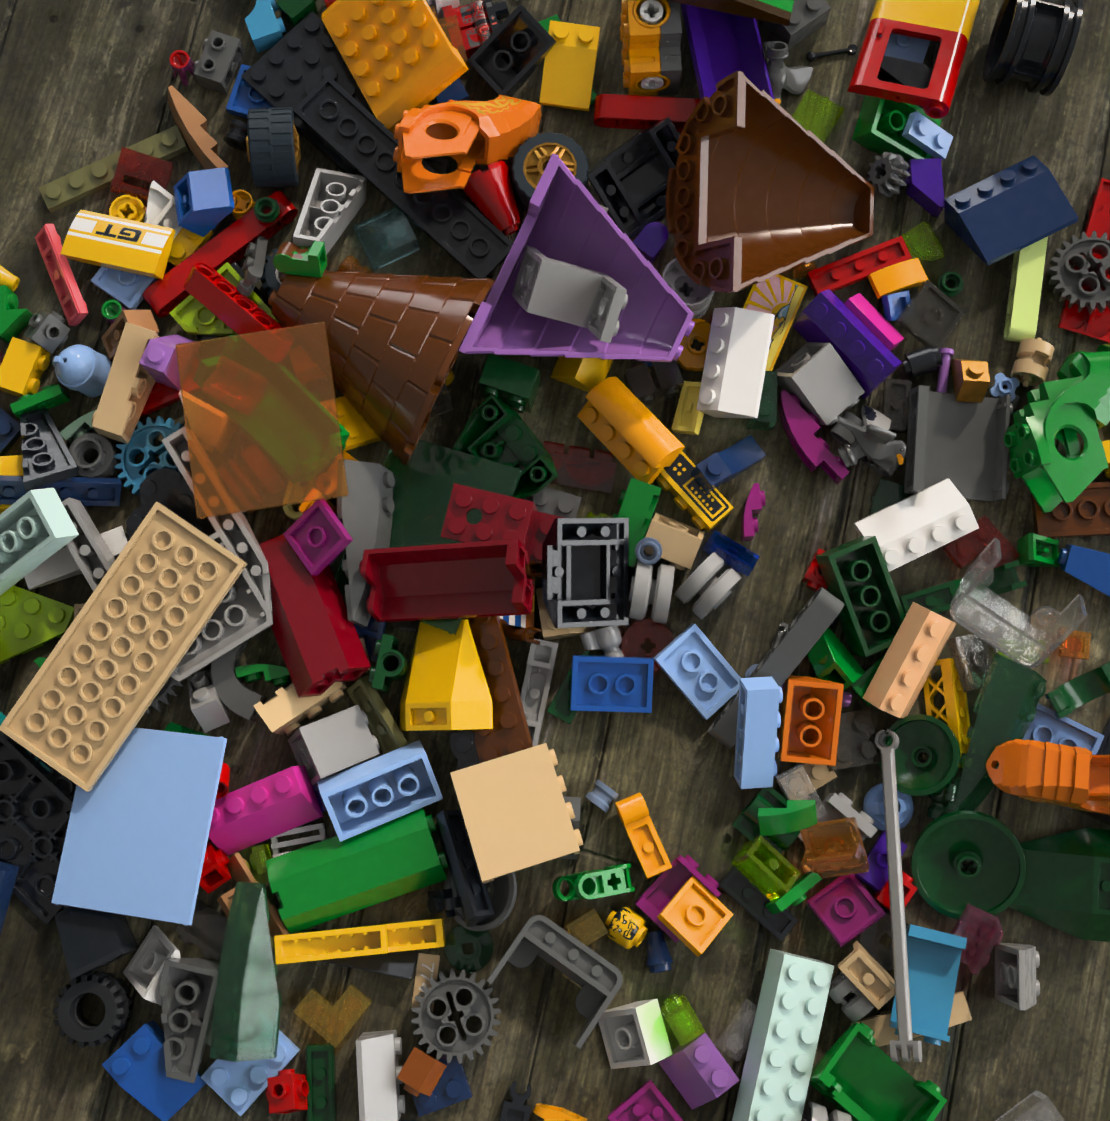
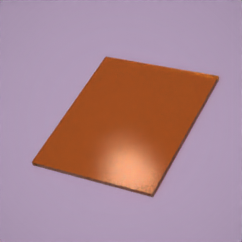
M325 322L176 344L198 519L349 496Z

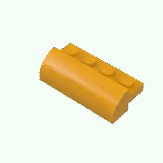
M617 376L609 377L598 383L586 395L588 401L577 415L637 480L648 484L653 483L664 467L671 466L685 448Z

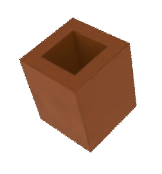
M414 1047L397 1078L405 1083L403 1089L418 1097L422 1093L431 1096L447 1065L436 1060L435 1057L427 1054L425 1051Z

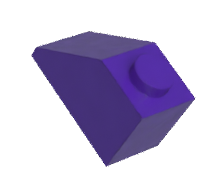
M941 158L910 159L908 163L910 166L907 172L911 176L905 178L904 181L907 185L906 194L933 217H939L945 207Z

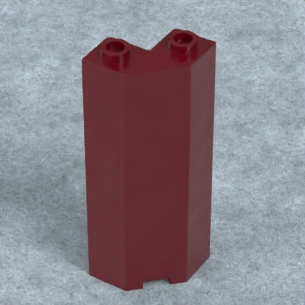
M283 534L260 543L259 545L269 564L273 625H271L298 697L321 696L334 682L357 680L371 665L354 624L348 621L347 607L329 564L318 575H311Z
M519 539L365 549L363 559L359 564L361 576L371 585L370 597L367 598L366 607L377 622L531 614L533 582L532 579H527L525 564L529 563L527 550Z

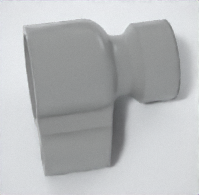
M618 625L607 626L580 635L584 650H603L604 656L625 657L623 651L619 649L622 637Z

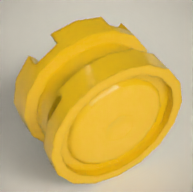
M122 195L111 203L109 208L110 216L144 223L146 207L137 197Z

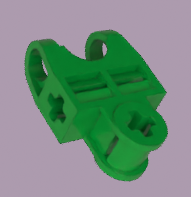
M631 863L611 865L603 869L558 876L553 881V895L558 901L562 902L578 899L590 900L635 891V886L631 884L629 872ZM562 881H566L569 885L567 896H563L560 892Z

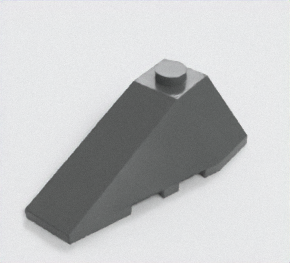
M204 958L165 959L159 984V997H161L162 1002L161 1021L164 1026L165 1042L163 1045L166 1077L190 1083L195 1082L228 964Z

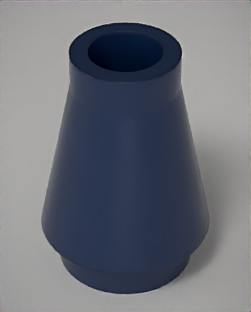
M663 931L647 933L646 967H649L650 974L671 971L673 960L665 942Z

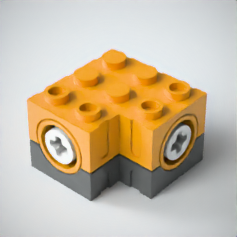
M621 0L620 42H622L621 62L624 65L623 88H628V95H678L682 72L680 56L682 36L680 3L668 0Z

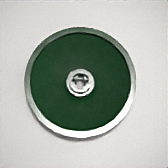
M965 810L942 815L922 830L912 850L911 870L913 880L920 895L932 908L954 919L977 921L1001 913L1015 901L1025 881L1026 861L1017 837L1003 822L982 812ZM964 860H971L968 864L962 863Z

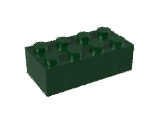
M861 536L816 555L829 593L844 603L838 618L852 655L867 657L890 647L905 618V614L876 536Z

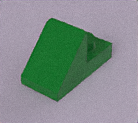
M1 285L0 339L5 343H10L12 337L16 338L29 325L28 323L33 314L28 309H18L17 295L6 285Z

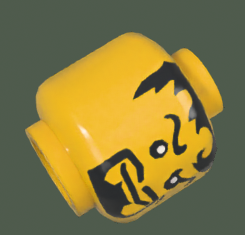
M622 907L617 912L613 910L605 922V925L608 926L607 935L609 939L625 949H630L633 946L637 948L644 940L648 928L645 927V918L628 907Z

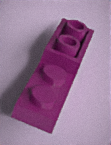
M784 389L777 399L783 428L793 449L811 472L820 466L838 485L849 474L846 465L840 457H835L829 451L828 444L822 438L815 436L821 428L818 425L819 421L816 416L811 412L807 413L800 406V400L793 393L789 394Z

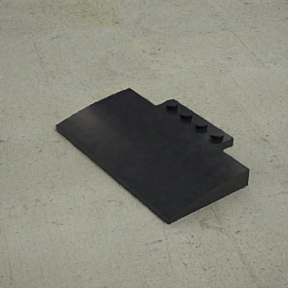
M0 731V861L19 866L12 892L47 925L55 918V914L63 910L62 905H55L51 902L77 784L40 758L36 760L33 753L30 754L23 746ZM41 761L51 770L50 772L40 764Z

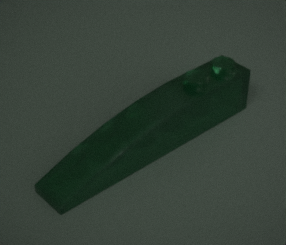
M995 654L974 705L973 712L978 714L974 728H968L966 737L971 738L968 752L961 755L962 775L955 779L947 813L965 810L974 811L995 786L987 772L986 762L996 746L1015 739L1023 740L1030 723L1034 720L1036 707L1040 698L1045 693L1047 682L1036 671L1002 655Z
M237 881L223 942L216 987L210 1058L240 1062L277 1057L281 993L277 989L276 976L278 972L277 965L273 961L272 948L274 944L273 937L269 933L268 921L270 916L265 884L245 881Z

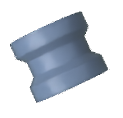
M597 779L595 788L592 792H588L585 797L607 813L609 804L612 800H616L619 795Z

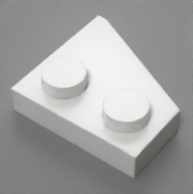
M153 180L150 184L144 223L175 229V238L182 229V227L178 226L175 197Z

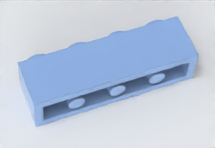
M772 676L740 678L734 777L741 789L773 787V776L777 775L775 752L779 751L777 728L781 726V716L778 709L779 703L783 701V692Z

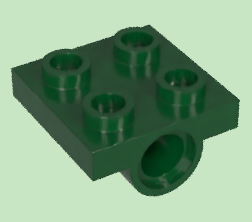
M383 634L382 640H377L374 653L375 656H378L376 667H371L369 682L372 683V688L387 694L390 692L391 682L404 680L409 668V661L398 652L400 642L392 635ZM394 660H399L398 668L390 672V663Z
M766 787L759 790L731 825L771 860L775 861L782 851L786 850L793 843L801 830L779 835H760L758 808H787V800L772 787Z

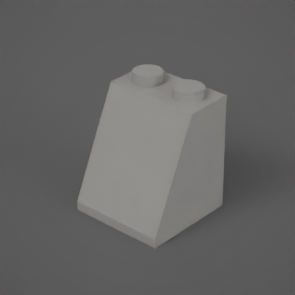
M807 342L770 375L783 390L785 389L789 394L793 393L800 400V406L807 413L811 412L816 416L819 425L827 426L834 424L840 414L845 409L853 407L859 401V397L865 392L831 343Z
M358 705L300 727L288 739L298 766L305 765L312 786L318 785L317 782L372 760L380 754L378 751V740L369 731L367 715L363 710H360Z

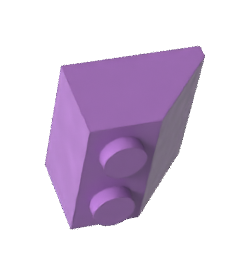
M703 1028L672 1051L673 1055L658 1061L692 1110L718 1098L740 1081Z

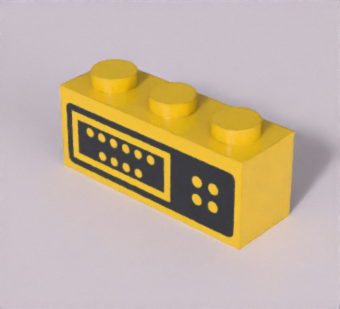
M682 451L671 466L664 467L657 476L656 482L664 491L669 490L675 496L673 500L681 510L684 511L686 509L693 516L691 520L698 529L702 530L704 528L708 533L726 518L734 507L717 488L707 494L704 492L691 474L696 465Z

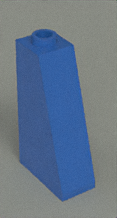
M1067 543L1066 548H1062L1059 553L1058 564H1061L1060 569L1110 597V553Z

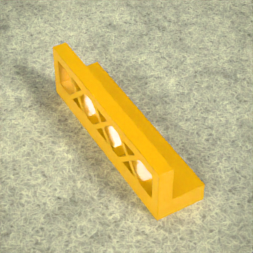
M956 658L939 659L934 666H941L942 677L936 683L931 678L930 673L923 686L926 715L933 716L939 720L942 718L955 734L960 747L959 767H973L975 762L963 660ZM938 691L945 698V704L941 709L934 705L933 698Z

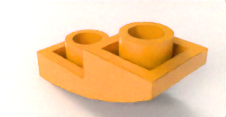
M918 258L885 267L867 276L877 299L882 298L884 295L901 292L903 289L924 285L928 281Z

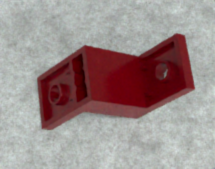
M454 483L440 537L461 543L519 539L528 552L529 562H542V544L555 518L564 517L539 512L532 501ZM471 510L481 511L482 519L478 524H470L467 521V515Z

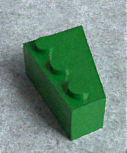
M634 478L630 479L627 490L623 489L618 504L622 506L619 514H614L612 517L629 518V571L632 572L637 562L635 555L636 545L646 536L662 489Z

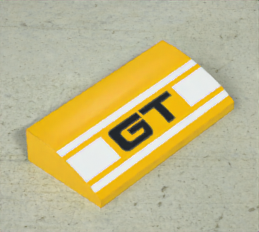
M80 210L68 230L60 254L73 261L163 280L176 230Z

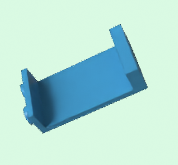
M909 924L906 929L912 1034L924 1035L923 1042L941 1046V1040L947 1042L950 1040V1036H947L961 953L966 948L967 938ZM894 995L889 1027L895 1028V1034L898 1035L896 997Z

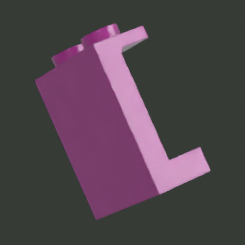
M678 854L671 862L672 869L661 873L635 901V904L676 943L680 939L657 916L691 876H694L715 897L718 898L721 894L717 890L720 884L709 874L705 877L696 870L700 865L688 854L685 857Z

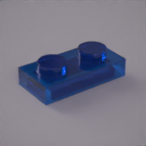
M716 530L713 531L702 549L710 555L715 552L724 560V563L746 576L750 575L760 557Z

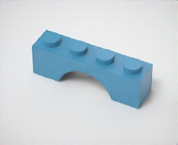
M256 0L253 11L245 18L257 53L271 49L283 38L282 33L286 32L282 18L276 19L274 12L279 11L275 0Z

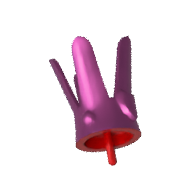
M176 50L170 55V65L173 69L174 78H176L177 71L182 84L187 86L186 71L188 70L194 76L193 65L195 63L191 61L187 52Z

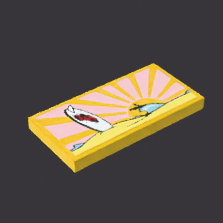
M779 274L761 283L753 284L743 309L775 315L765 379L770 377L808 288L804 284Z

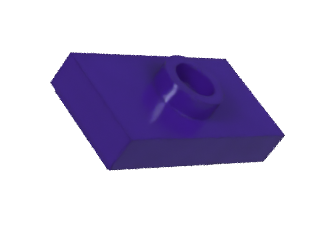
M886 830L881 832L855 874L857 878L877 892L881 891L888 879ZM900 841L902 856L908 846Z

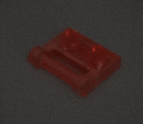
M122 147L110 191L117 194L122 192L148 201L149 190L124 183V176L126 175L148 183H152L154 180L167 191L174 164Z

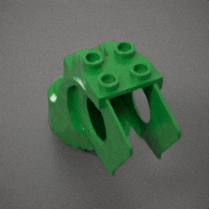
M1110 344L1100 345L1096 352L1078 351L1069 354L1057 371L1059 380L1043 382L1039 385V389L1027 392L1028 404L1024 406V409L1013 413L1014 424L1008 427L1007 432L1004 434L1003 440L1005 446L1009 448L1010 469L1014 474V478L1023 479L1043 513L1051 512L1062 500L1064 503L1073 502L1104 469L1109 468L1098 430L1106 426L1110 421ZM1076 433H1079L1084 441L1082 454H1080L1081 450ZM1055 439H1058L1063 444L1066 450V457L1057 451Z

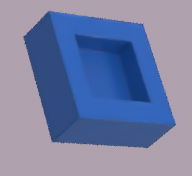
M909 290L882 296L884 315L887 321L913 316Z

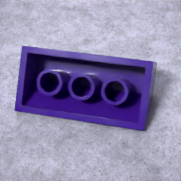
M830 289L820 292L801 312L793 325V328L807 342L831 343L865 391L861 395L864 400L902 364Z

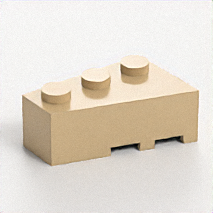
M343 681L334 682L321 696L299 698L292 683L285 689L281 687L275 691L276 696L264 705L260 701L253 707L272 733L280 735L286 733L288 736L301 727L299 723L307 717L312 719L321 713V706L328 701L334 703L344 695L343 690L347 686Z

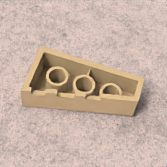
M128 322L125 323L98 408L92 417V427L99 435L129 444L155 384L153 377L139 362L149 340L159 337L156 331Z

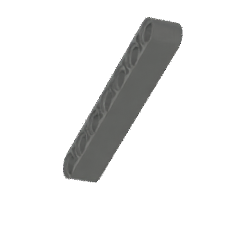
M820 587L748 678L772 676L777 685L781 687L838 616L844 603L823 587ZM739 690L707 731L709 735L728 749H731L736 743Z

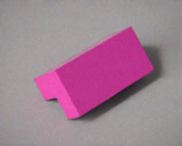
M860 293L849 298L844 303L890 351L894 350L904 340V337Z

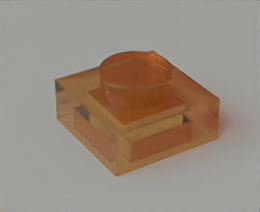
M1069 629L1061 630L1059 657L1088 660L1091 633Z

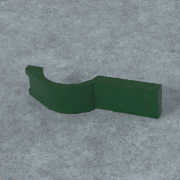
M1016 560L973 576L952 580L901 596L900 599L905 614H907L913 602L938 614L1027 586L1026 581L1020 582L1015 567L1020 565L1019 561Z
M1110 661L1065 682L1045 694L1046 699H1050L1057 712L1055 714L1057 719H1061L1072 713L1076 708L1110 693Z

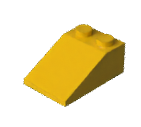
M550 20L548 33L556 41V44L545 56L539 105L589 111L600 27Z

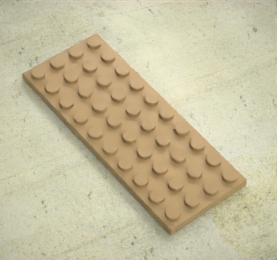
M156 502L0 725V731L86 792L91 791L248 563L161 503Z

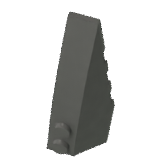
M341 459L338 461L337 516L338 519H343V526L353 539L345 548L347 559L342 560L343 571H345L349 579V584L345 585L348 621L360 627H367L371 614L367 610L366 601L370 597L371 585L361 576L359 564L363 559L365 549L390 547L395 478L393 472L381 464Z

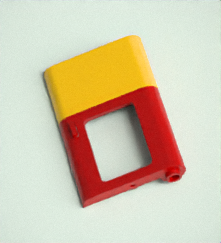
M876 0L847 92L922 106L925 114L931 118L945 117L951 106L980 0ZM891 33L941 43L927 88L921 89L890 83L877 78Z

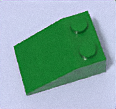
M865 95L852 140L876 153L890 152L892 154H899L906 162H909L910 159H930L931 155L903 137L902 134L912 112L918 111L939 127L942 120L929 117L917 105L898 103L892 100Z

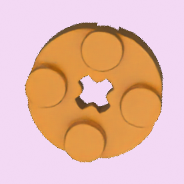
M692 319L691 321L695 322V325L689 337L683 336L680 345L684 348L676 362L684 370L703 371L711 324L703 319ZM694 339H697L699 343H704L700 351L691 348Z

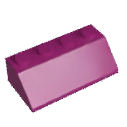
M305 765L292 766L215 800L209 831L210 840L218 849L221 848L229 856L323 817Z

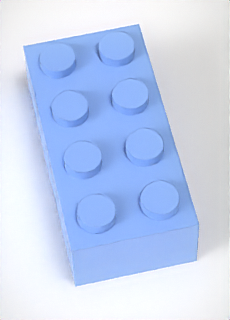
M420 740L317 782L321 797L340 842L443 799Z

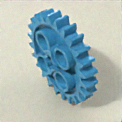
M161 416L157 417L156 423L150 417H147L146 425L138 421V429L134 430L129 444H116V447L121 449L122 452L115 455V458L121 460V463L115 465V468L123 470L118 475V478L121 480L127 479L123 485L128 489L133 487L132 493L138 495L140 494L141 483L155 470L170 468L179 471L176 465L172 466V457L162 443L156 447L154 441L159 435H163L164 438L168 437L184 425L179 422L174 425V420L171 418L164 422ZM140 452H143V461L139 464H136V455ZM157 454L160 455V456H159V459H160L161 461H160L159 463H156L157 460H156L155 456H156ZM145 469L144 474L141 475L140 472Z

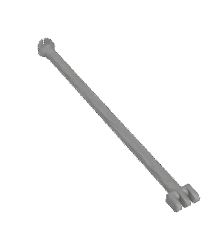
M882 729L876 734L875 743L881 749L898 1040H890V1056L892 1062H899V1050H901L903 1062H910L911 1050H913L914 1062H922V1042L913 1041L895 763V750L899 745V737L889 729L887 731ZM889 736L892 737V744L886 746V739Z

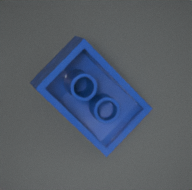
M152 1020L134 1033L102 1066L120 1087L160 1120L168 1121L206 1082L200 1078L202 1075L199 1071L194 1083L166 1077L163 1045L165 1042L164 1031Z

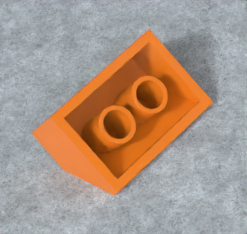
M790 675L783 683V701L780 712L781 726L778 731L779 751L776 752L780 761L836 766L844 684L804 676Z

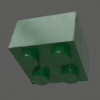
M489 354L479 380L481 396L486 400L493 394L515 412L524 413L526 411L531 413L540 387L539 369Z

